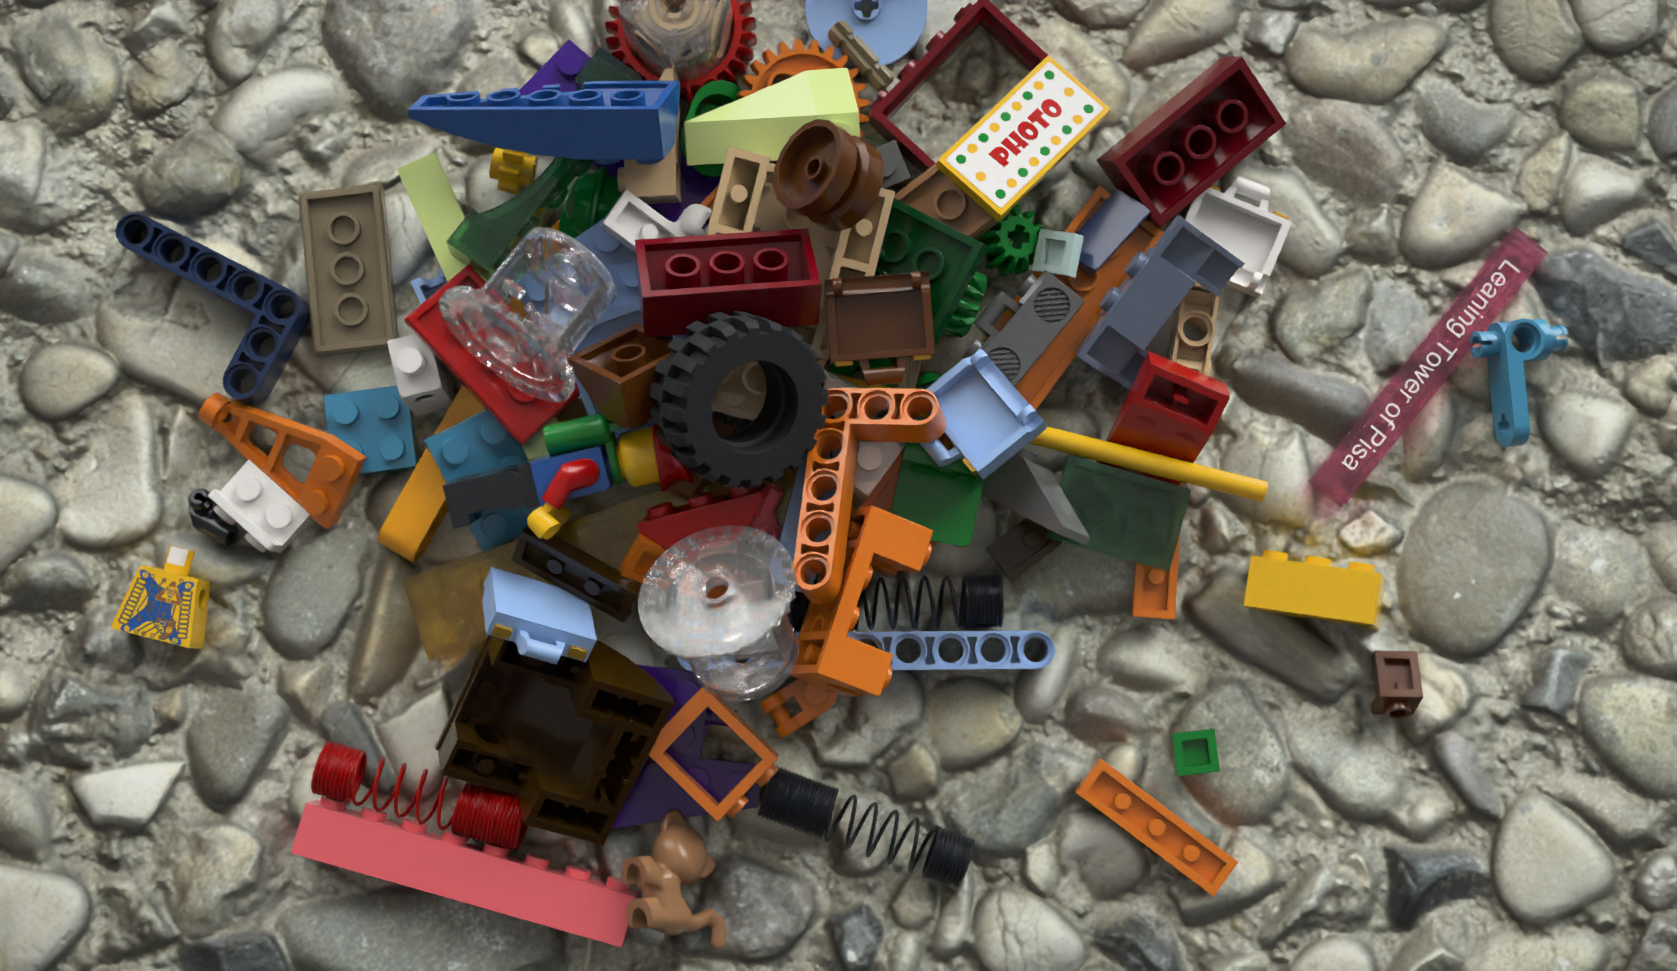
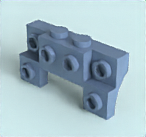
M1177 215L1153 248L1149 247L1144 254L1139 251L1131 259L1125 269V273L1128 276L1119 288L1112 286L1104 295L1099 304V307L1102 308L1099 313L1100 318L1075 350L1077 356L1096 370L1130 390L1149 351L1146 347L1194 284L1198 282L1219 298L1223 293L1221 290L1238 268H1242L1245 263L1184 218Z

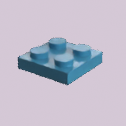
M397 385L324 395L328 433L367 456L359 476L415 469L419 458L413 412L401 400Z

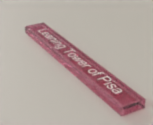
M1517 227L1512 228L1308 482L1339 507H1344L1469 352L1470 348L1473 347L1474 344H1470L1471 334L1474 331L1485 332L1548 252Z

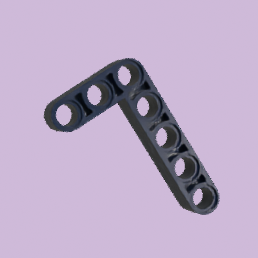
M129 213L123 216L118 221L115 229L116 238L122 246L138 256L255 315L225 370L222 380L226 393L237 400L251 405L260 404L265 401L271 394L309 324L310 310L308 302L292 290L143 214ZM147 227V238L143 242L136 244V233L140 229ZM184 245L185 252L181 260L172 263V252L175 248ZM220 264V276L216 280L208 282V270L212 266ZM257 282L258 292L256 296L245 301L243 296L245 288L249 284ZM288 301H294L295 311L292 316L287 319H281L280 309L283 304ZM273 337L275 340L274 350L271 354L262 356L260 354L261 343L265 339ZM253 374L255 377L254 387L251 391L242 393L240 389L241 380L246 375Z

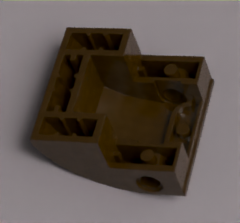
M487 634L435 746V749L438 750L441 775L518 795L524 825L604 845L675 703L671 695L645 670L599 640L596 641L586 662L561 655L557 664H552L520 655L515 642Z

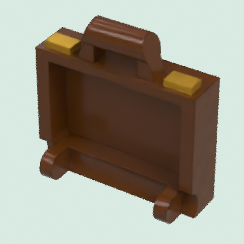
M929 271L824 280L830 362L835 363L836 367L853 365V361H858L868 386L902 383L908 357H913L914 360L931 359V355H935ZM897 358L898 366L870 368L869 360Z

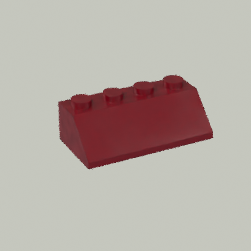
M1221 57L1096 161L1115 188L1146 206L1151 211L1147 219L1157 228H1161L1286 125V122L1243 57Z
M808 228L635 240L639 300L644 337L687 334L685 328L696 320L707 324L706 318L708 315L718 312L729 315L732 311H743L754 316L758 315L785 327L819 325L821 282Z

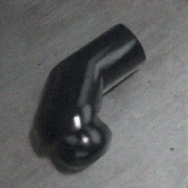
M203 488L193 490L188 497V507L193 527L206 536L226 546H230L238 536V528L221 520V517L213 510L217 504L208 497L210 494L208 490Z

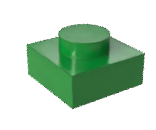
M1215 729L1170 733L1175 776L1220 772Z

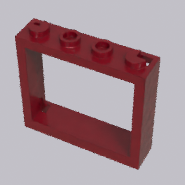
M978 0L974 5L969 3L965 8L962 7L953 19L956 24L946 34L942 30L939 31L926 45L925 50L928 52L918 63L914 59L907 63L898 74L897 79L899 82L890 92L883 89L877 94V99L869 106L871 109L869 112V125L888 142L895 140L900 153L921 173L928 170L935 162L895 126L890 119L980 25L1029 71H1032L1048 56L1046 52L989 0Z

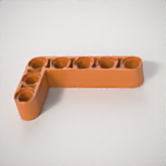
M904 388L827 389L829 390V403L822 406V414L827 416L824 428L817 429L814 439L818 442L811 452L808 451L792 569L796 584L812 603L826 604L833 601L840 593L842 587L859 441L927 443L940 438L946 428V418L938 399L929 390ZM846 410L843 416L837 419H830L835 412ZM880 411H889L882 419H872ZM922 412H932L925 420H915L916 416ZM837 449L841 450L837 457L829 460L825 459L829 452ZM832 489L836 490L832 498L824 501L820 500L824 492ZM831 531L830 536L826 540L814 542L815 537L820 532ZM826 572L821 582L814 585L808 584L814 574Z

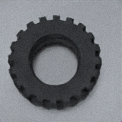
M732 311L729 315L722 312L710 314L706 318L707 324L696 320L687 326L685 331L688 335L684 339L675 336L667 346L672 351L667 360L665 361L660 358L655 371L661 373L658 383H651L650 397L657 400V406H652L650 409L652 422L661 427L657 431V436L662 445L670 449V455L678 462L711 482L715 481L723 487L733 489L740 485L746 489L759 488L762 485V479L772 484L784 477L782 471L786 468L794 471L803 462L800 456L804 451L808 450L811 452L818 442L814 439L815 433L818 428H824L827 417L822 414V406L829 403V390L821 387V383L825 382L827 378L823 365L815 362L817 360V353L810 344L802 341L801 335L781 324L743 311ZM758 361L766 379V397L761 412L745 430L732 436L719 437L712 421V402L719 384L730 371L739 365Z

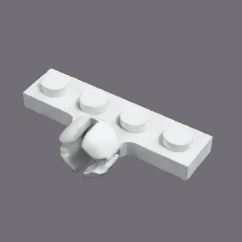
M626 189L599 227L635 252V240L707 235L709 223L704 230L702 227L711 215L712 210L701 204H692L685 208L676 222H672Z

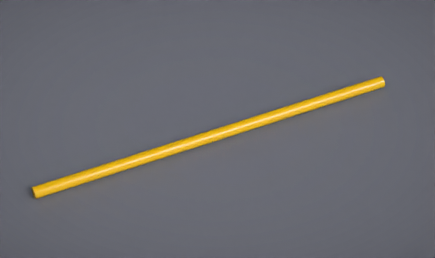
M833 373L862 388H893L885 385L868 386L865 380ZM923 413L918 414V416L925 417ZM1048 426L1047 429L1029 442V444L1259 502L1264 501L1268 487L1267 481Z

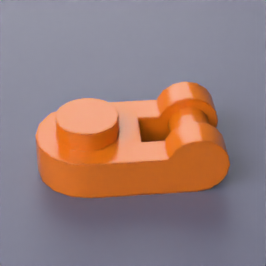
M797 679L760 702L759 705L765 714L768 712L771 714L777 724V727L774 729L780 739H783L826 712L834 705L837 693L802 679ZM795 697L803 711L792 717L784 702Z

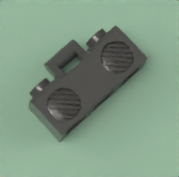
M1047 270L1038 279L1033 274L1027 278L1016 292L1021 297L1018 303L1002 291L994 297L973 323L989 338L985 342L977 338L962 358L972 356L981 348L1014 387L1019 383L1085 302ZM1007 309L1014 316L999 332L993 325Z

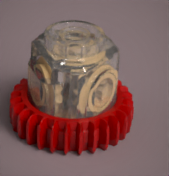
M616 0L619 7H608L609 15L615 20L605 22L606 31L608 34L613 35L607 37L605 42L609 50H615L609 56L613 65L621 64L617 68L619 78L624 79L631 76L628 81H659L664 69H674L680 80L679 105L680 99H686L688 106H690L699 88L708 82L724 80L738 85L733 73L745 75L748 72L746 64L741 60L753 61L754 52L746 47L757 44V36L755 33L749 32L756 29V19L754 17H747L753 11L750 1Z

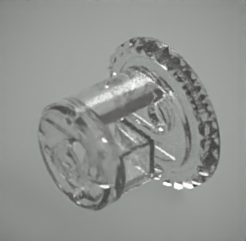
M534 227L527 232L481 289H473L470 286L462 287L461 285L447 289L439 300V309L445 323L455 337L475 358L491 369L493 373L531 396L548 402L560 403L566 401L575 390L576 380L573 374V367L567 363V359L615 301L617 292L614 280L607 268L584 245L556 229ZM528 272L545 289L544 314L539 313L534 304L529 302L524 308L526 317L522 320L519 313L510 312L502 302L508 294L517 300L522 299L526 289L517 283Z
M739 525L705 529L675 543L654 562L647 572L638 597V613L643 628L654 644L662 647L668 655L677 654L682 660H688L699 684L710 695L731 702H742L760 698L778 688L789 677L798 659L799 642L788 616V613H790V602L796 598L795 585L797 584L795 567L786 548L772 535L756 528ZM725 585L728 587L726 593L719 598L710 599L706 597L707 593L716 586ZM755 657L747 663L736 662V658L740 660Z

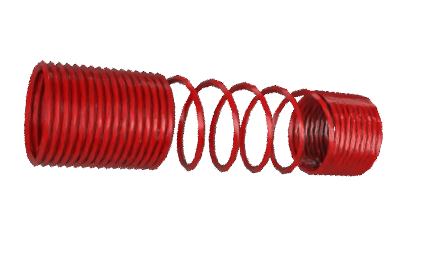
M329 741L319 754L311 780L313 794L317 793V795L325 796L326 798L337 799L338 801L346 802V804L352 801L355 806L362 805L372 794L373 807L376 812H381L387 808L394 798V812L397 818L405 817L416 802L415 815L419 825L426 823L437 808V825L441 831L451 825L452 834L456 833V835L468 836L469 839L473 838V840L477 839V841L493 843L494 846L497 844L498 847L513 849L514 852L520 848L528 825L523 823L518 795L466 782L461 790L452 817L442 827L441 809L445 788L449 780L448 776L444 777L441 790L431 811L424 820H420V800L423 785L428 774L427 768L423 770L418 789L410 805L404 813L399 814L398 797L400 785L407 767L406 762L400 768L397 783L389 799L381 808H378L376 802L377 787L385 765V756L379 761L375 779L368 793L360 802H356L355 796L361 785L367 763L365 750L361 751V749L357 750V748L353 749V747Z

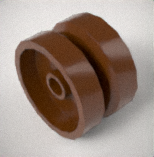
M816 119L799 128L781 150L774 168L773 188L776 199L785 208L798 215L807 216L812 222L827 230L840 232L856 225L867 215L876 202L883 184L884 164L880 152L868 142L857 136L850 135L845 129L830 120Z

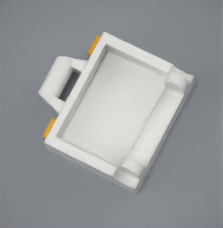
M1239 176L1225 193L1220 192V188L1216 186H1210L1189 204L1184 219L1245 263L1242 268H1238L1226 285L1258 298L1262 294L1265 284L1271 275L1292 222L1288 220V216L1276 211L1268 212L1270 189L1268 187ZM1235 193L1259 202L1258 207L1234 198Z

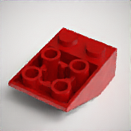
M1148 351L1106 441L1194 463L1211 437L1230 399L1227 385ZM1096 461V464L1164 493H1174L1181 483L1180 481Z

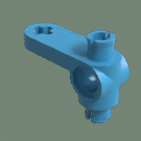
M1523 318L1508 322H1495L1490 324L1486 332L1474 331L1471 334L1470 344L1480 343L1482 345L1477 348H1470L1472 356L1474 358L1487 357L1494 432L1501 446H1522L1527 442L1530 433L1524 362L1543 361L1550 356L1551 351H1565L1568 346V339H1556L1557 336L1568 335L1563 325L1550 327L1544 319L1531 320ZM1512 334L1518 339L1519 345L1517 350L1511 342Z

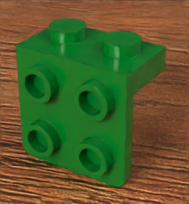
M906 442L891 513L933 530L930 541L962 548L967 547L972 541L983 483L986 478L983 480L979 474L974 476L962 461L964 457L949 465L938 466L920 443Z

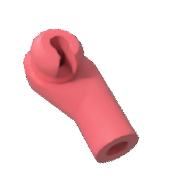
M765 482V484L768 483L770 493L752 523L751 530L758 545L763 548H771L777 544L781 532L775 509L785 491L775 483Z

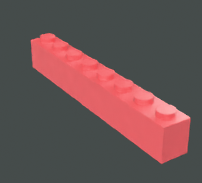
M321 796L320 801L315 800L305 804L291 850L292 854L621 948L627 940L630 929L627 923V903L632 899L639 898L640 892L632 890V886L625 885L620 878L608 876L606 882L590 878L591 871L582 867L567 865L565 870L549 866L550 859L543 856L526 853L524 859L509 855V848L498 847L497 844L494 846L493 843L489 844L488 842L484 843V847L467 843L468 836L452 834L450 830H444L443 835L427 831L428 825L425 823L419 825L418 821L406 818L403 819L402 824L386 820L387 813L384 811L376 812L374 808L362 807L361 812L345 808L346 802L334 800L333 798L330 799L329 797L326 798L325 796Z

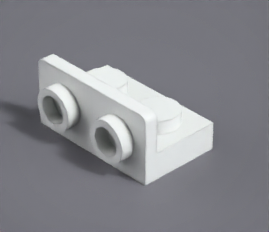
M250 460L241 467L221 491L213 489L208 495L217 504L213 510L229 524L239 523L248 531L244 538L263 553L267 549L282 553L311 520V514Z

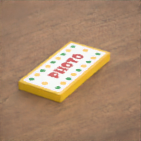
M1048 55L938 159L936 167L999 222L1108 116L1111 109Z

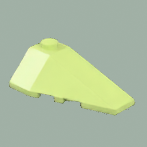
M848 68L803 71L772 86H767L753 94L683 122L686 164L725 163L729 146L771 157L770 161H777L781 150L789 138L804 124L816 119L830 120L845 129L850 135L860 138L859 111Z

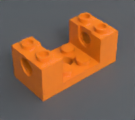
M873 505L851 510L840 593L833 601L826 604H816L810 601L786 674L847 697H880L881 692L887 688L892 677V667L890 664L893 654L847 637V634L857 623L859 617L857 603L861 591L868 586L873 571L884 576L896 575L897 571L900 570L909 573L919 572L930 558L932 545L929 542L933 530ZM820 572L816 584L824 579L826 572Z

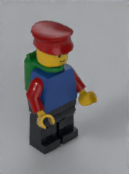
M601 413L543 427L548 455L527 459L519 465H511L458 477L444 484L443 489L453 529L471 525L483 516L482 510L495 507L504 510H515L526 503L527 509L541 506L528 516L527 523L538 538L548 540L558 532L560 527L570 517L571 512L563 505L566 500L611 489L614 481L616 485H621L625 479L633 487L660 482L661 490L665 493L674 483L682 480L694 484L693 470L681 464L670 455L669 448L662 445L657 436V431L661 427L652 422V426L622 433L619 436L617 445L614 431L624 427L604 418Z

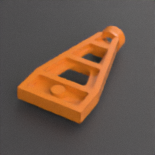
M218 392L212 394L204 402L198 415L201 422L221 433L247 460L254 463L311 514V519L327 529L337 525L367 456L332 434L238 401H231ZM255 424H259L277 435L269 455H266L249 439ZM290 444L307 448L315 454L316 458L305 483L298 481L283 464L284 456Z

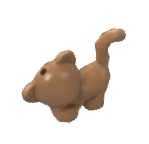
M676 809L667 812L661 820L659 833L652 844V857L636 856L623 860L621 876L624 884L636 886L642 892V898L632 899L627 903V923L633 929L650 928L672 936L684 932H696L708 925L711 927L710 947L715 950H721L725 946L727 938L724 918L711 907L697 914H692L681 893V886L695 883L698 879H704L709 876L715 868L713 858L707 853V847L703 838L697 831L686 826L684 817Z

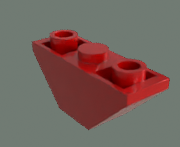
M766 483L762 484L759 488L746 489L740 485L735 489L728 488L729 493L714 497L712 491L702 492L687 498L689 504L673 507L672 502L660 503L647 509L648 514L636 525L639 533L691 563L734 553L743 542L770 493L769 485Z

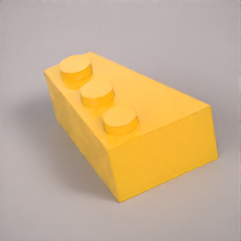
M1263 550L1262 557L1251 556L1244 606L1252 610L1300 618L1321 619L1336 624H1341L1342 622L1366 626V629L1379 630L1386 581L1382 573L1374 572L1375 565L1349 562L1348 569L1331 567V559L1305 556V563L1288 561V553Z

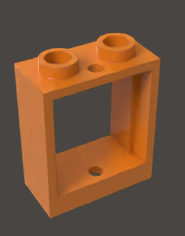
M707 684L662 728L649 754L717 822L725 814L732 819L749 801L744 796L755 782L762 787L779 769L773 764L778 759L779 754ZM707 707L761 757V760L719 803L665 751Z

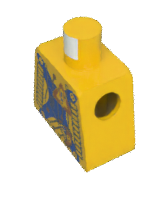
M170 545L163 569L141 565L113 620L111 628L186 648L203 649L210 581L189 576L195 551Z

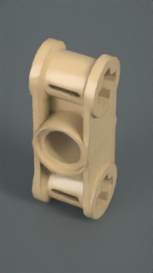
M1198 282L1194 284L1174 310L1166 355L1167 359L1210 377L1212 344L1217 311L1222 294L1218 298ZM1191 324L1196 326L1201 333V340H1189L1184 335L1183 325Z

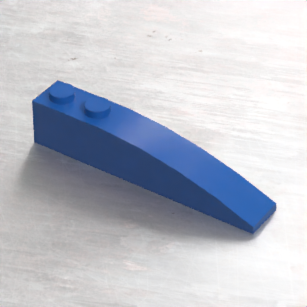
M680 80L590 81L583 83L584 90L561 92L560 84L543 85V90L522 96L518 88H506L488 94L486 99H481L478 91L423 95L407 111L410 119L452 135L494 147L541 156L595 159L597 164L603 165L616 163L620 159L636 160L639 164L650 165L664 160L675 144Z

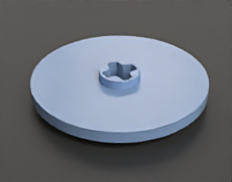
M806 0L805 16L810 35L813 40H818L819 49L824 52L830 45L834 46L832 56L834 60L837 61L844 55L842 54V48H837L829 40L828 31L835 23L844 20L854 30L853 36L858 35L880 59L879 64H884L887 67L904 58L921 38L927 19V0ZM862 1H870L871 8H877L871 11V17L865 18L862 11L855 10L861 8ZM847 59L844 66L854 69L855 67Z

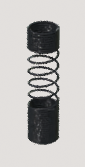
M970 574L968 576L964 575L962 577L958 615L953 583L950 577L945 575L941 582L936 616L931 584L928 577L923 576L919 584L914 618L909 585L906 578L902 576L897 586L893 619L887 586L884 578L879 577L875 588L871 621L865 589L861 591L868 629L872 631L875 626L881 583L889 625L892 630H895L903 582L911 625L916 630L919 624L924 581L928 589L933 624L938 629L941 621L946 580L950 588L955 623L958 629L962 626V618L966 629L968 627L984 628L985 626L987 628L989 626L991 628H997L998 626L1001 628L1004 621L1002 577L1000 574H994L993 576L991 574L989 576L987 574H981L980 576L978 574L976 576L974 574L972 576ZM818 578L814 580L813 585L817 583ZM790 589L791 631L799 632L801 631L810 600L802 592ZM859 617L856 625L851 631H853L854 629L856 631L859 630Z
M782 767L771 777L757 814L758 817L762 816L766 820L770 819L774 823L778 822L782 826L786 825L790 829L794 828V830L802 831L806 835L810 834L814 838L818 837V839H821L824 834V840L827 842L833 836L846 809L853 800L845 841V849L847 850L851 848L867 816L874 807L866 849V857L868 858L874 852L884 830L895 814L887 865L892 864L906 835L916 822L908 873L913 872L927 842L937 829L923 866L922 877L923 879H930L931 882H938L939 885H946L947 888H954L955 891L960 888L975 847L974 838L971 839L966 837V835L962 836L958 832L954 833L950 829L946 830V828L943 829L942 826L936 825L929 831L915 856L920 832V820L915 817L906 827L894 849L899 824V812L895 809L886 818L872 844L878 816L877 802L869 805L851 837L857 808V796L855 794L848 798L829 832L835 801L839 792L838 787L834 788L830 784L826 785V783L823 784L818 782V780H811L810 777H803L802 774H795L794 771H787L786 768L783 769Z

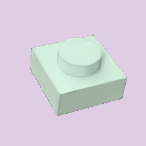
M1040 229L1032 270L1041 273L1047 270L1054 275L1076 278L1084 236L1069 232Z

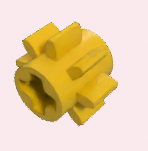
M495 148L491 159L489 177L499 180L497 188H500V191L519 195L521 186L532 187L536 176L538 158L530 156L529 153Z

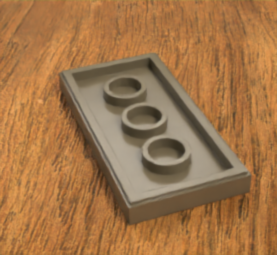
M372 184L298 193L314 356L325 357L388 349L387 341L399 338L384 187L382 184Z

